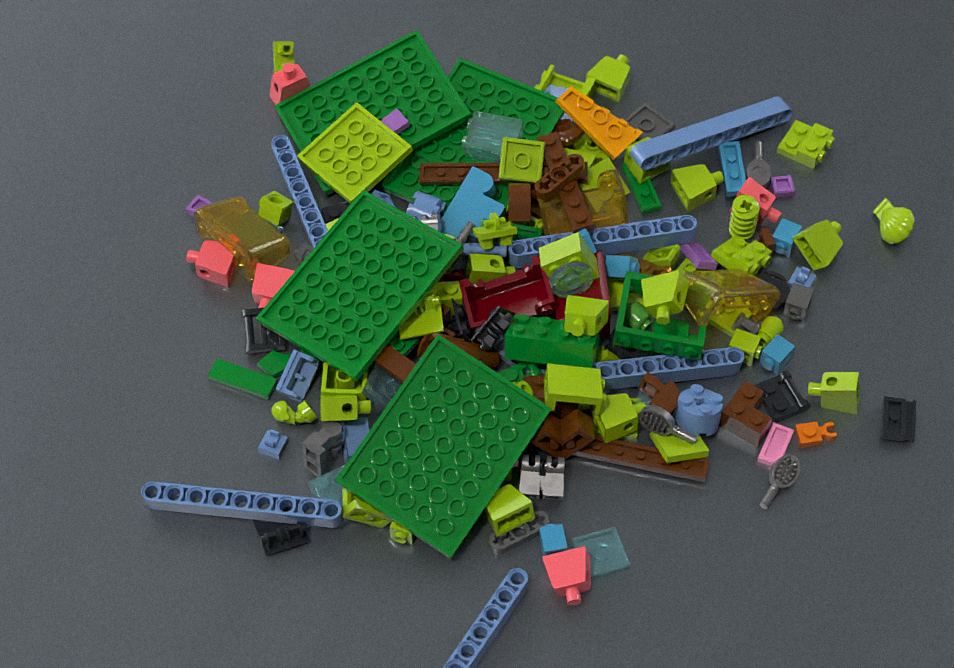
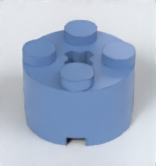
M417 191L412 197L416 200L414 204L409 203L406 214L410 216L416 215L418 220L421 221V215L427 214L428 219H430L433 213H439L441 219V216L446 212L447 203L443 202V199Z
M698 384L691 385L690 389L684 390L678 397L675 414L677 426L698 437L699 433H706V436L714 434L720 424L723 407L722 395L704 389Z

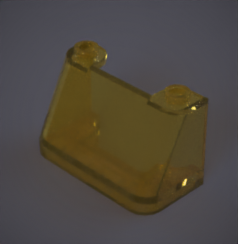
M613 169L602 172L598 177V188L581 191L594 223V229L628 224L626 196L618 170ZM555 194L548 200H541L536 196L544 235L572 232L559 196Z
M234 196L204 205L193 213L197 234L203 239L214 237L236 257L238 266L242 265L246 268L247 272L244 276L251 283L254 281L257 263L275 266L290 255L289 239L284 234H280L248 206V203L242 197Z
M742 269L687 271L682 273L689 281L685 306L699 326L708 325V318L715 314L717 317H721L726 309L748 308L755 322L764 321L781 297V293L776 286Z

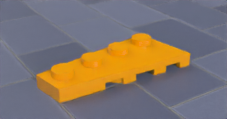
M572 86L555 101L613 161L643 133L638 128L634 129L628 125V122L622 118L619 119L612 115L605 107L601 108L594 103V100Z

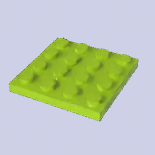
M356 102L300 152L297 158L304 166L351 204L362 190L370 191L413 151V148Z

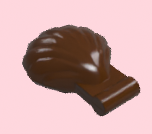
M571 119L561 120L556 125L554 131L558 133L564 148L576 144L584 135V131L576 122H571Z

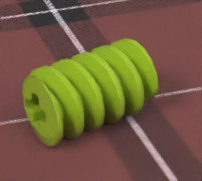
M740 195L733 201L729 224V234L732 237L737 235L747 240L755 234L760 208L759 203L752 196Z

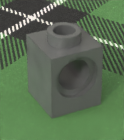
M793 283L785 303L783 315L804 321L812 301L814 289Z

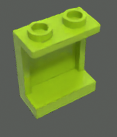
M551 64L548 70H544L539 85L536 84L535 88L544 92L549 85L564 88L572 86L587 97L592 98L595 93L596 79L588 76L586 82L583 83L555 73V65Z
M547 364L544 377L545 404L552 408L551 411H554L556 401L594 405V414L599 415L601 407H605L606 393H602L604 391L605 379L601 378V369Z
M343 488V518L378 528H384L392 521Z

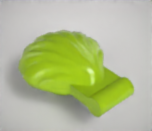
M885 198L873 210L881 220L880 233L884 241L894 244L900 243L909 237L914 226V216L910 209L894 207L891 201Z

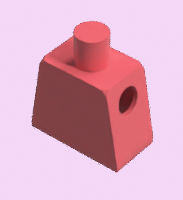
M285 63L282 67L283 70L272 75L270 98L275 105L310 87L307 76L298 64Z
M748 177L736 197L749 195L757 200L760 208L757 226H760L765 218L776 224L782 213L772 207L776 199L775 195Z
M206 240L203 242L200 252L188 250L186 261L195 264L197 276L229 287L240 257L238 242Z
M257 263L252 296L254 302L259 304L258 308L265 307L294 273V270Z
M583 546L543 556V562L551 584L558 597L566 596L567 604L571 606L580 604V593L589 591L591 588V556L586 547Z

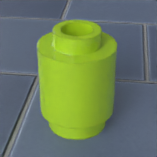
M767 316L755 334L761 337L760 346L765 348L777 334L781 335L784 331L783 323L778 317Z

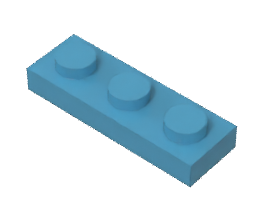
M739 141L718 145L726 197L737 196L746 181Z

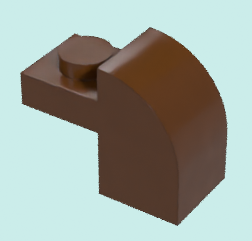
M508 183V220L530 221V184Z
M647 372L643 376L638 389L652 399L649 405L661 407L673 415L678 405V397L680 396L677 386L672 380L664 385L658 377Z

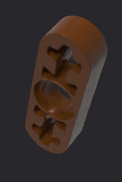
M579 154L567 156L535 183L536 196L541 200L552 198L584 171V158ZM557 174H563L565 175V178L558 180L555 179L554 176Z

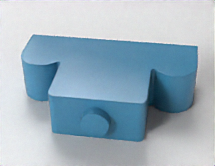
M472 166L441 219V233L454 236L457 239V236L460 235L468 221L475 224V228L480 227L481 218L489 219L490 213L496 212L499 218L507 217L508 213L505 206L491 199L496 193V185L488 173ZM472 231L468 239L479 243L478 238L473 235Z

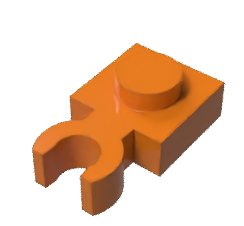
M818 422L795 424V433L799 447L822 445V439L826 441L836 440L837 433L827 432L828 430H833L834 423L827 422L822 427L818 426Z

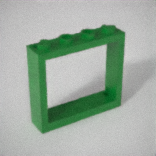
M626 271L613 345L700 360L704 346L712 286L689 282L685 303L700 305L702 310L697 340L623 327L628 294L643 295L641 279L653 277L652 275Z

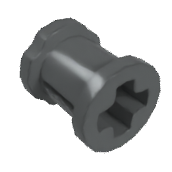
M741 312L734 321L732 329L736 330L738 328L755 335L761 323L753 322Z

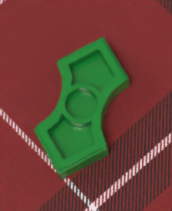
M302 349L301 351H299L301 353H304L315 358L314 360L320 363V361L316 357L306 352L305 350ZM272 350L257 363L258 368L268 376L278 378L282 376L291 354H282Z

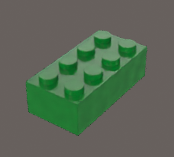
M526 314L514 315L513 323L505 334L504 359L593 368L600 350L601 330L594 336L584 334L574 336L572 333L564 331L565 319L554 320L549 317H530Z

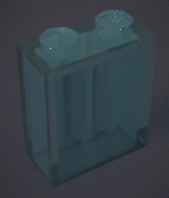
M474 111L473 118L468 120V134L462 140L465 156L500 163L502 138L522 139L524 133L523 120Z

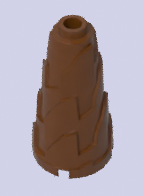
M439 333L425 335L419 344L417 357H422ZM439 334L491 369L500 363V354L494 348L484 351L479 347L480 344Z

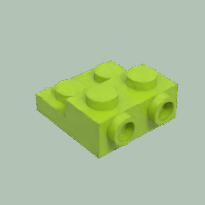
M795 120L778 146L777 153L814 169L818 162L822 163L824 160L826 149H831L835 141V137H833L834 131L817 123L811 127Z
M735 235L714 249L711 256L716 262L745 280L751 275H756L762 267L766 268L770 264L772 251L756 240L749 244L743 238Z

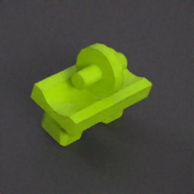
M294 41L273 42L274 73L283 70L282 67L285 63L295 64Z
M496 212L489 214V220L483 221L484 226L473 228V235L478 238L479 246L484 250L493 248V238L497 237L498 243L501 246L512 245L513 234H517V227H512L510 222H506L505 217L499 218Z

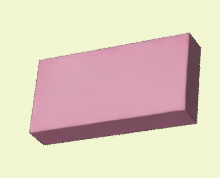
M773 422L757 462L771 467L778 458L784 456L793 437L794 430Z

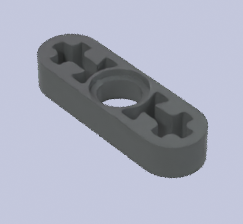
M535 511L534 519L498 537L493 532L489 537L490 550L495 554H504L539 536V527L549 524V516L543 511ZM538 519V521L540 522L543 521V525L540 526L539 523L535 524V520ZM521 528L526 534L522 537H516L513 531ZM495 540L503 541V545L495 544Z

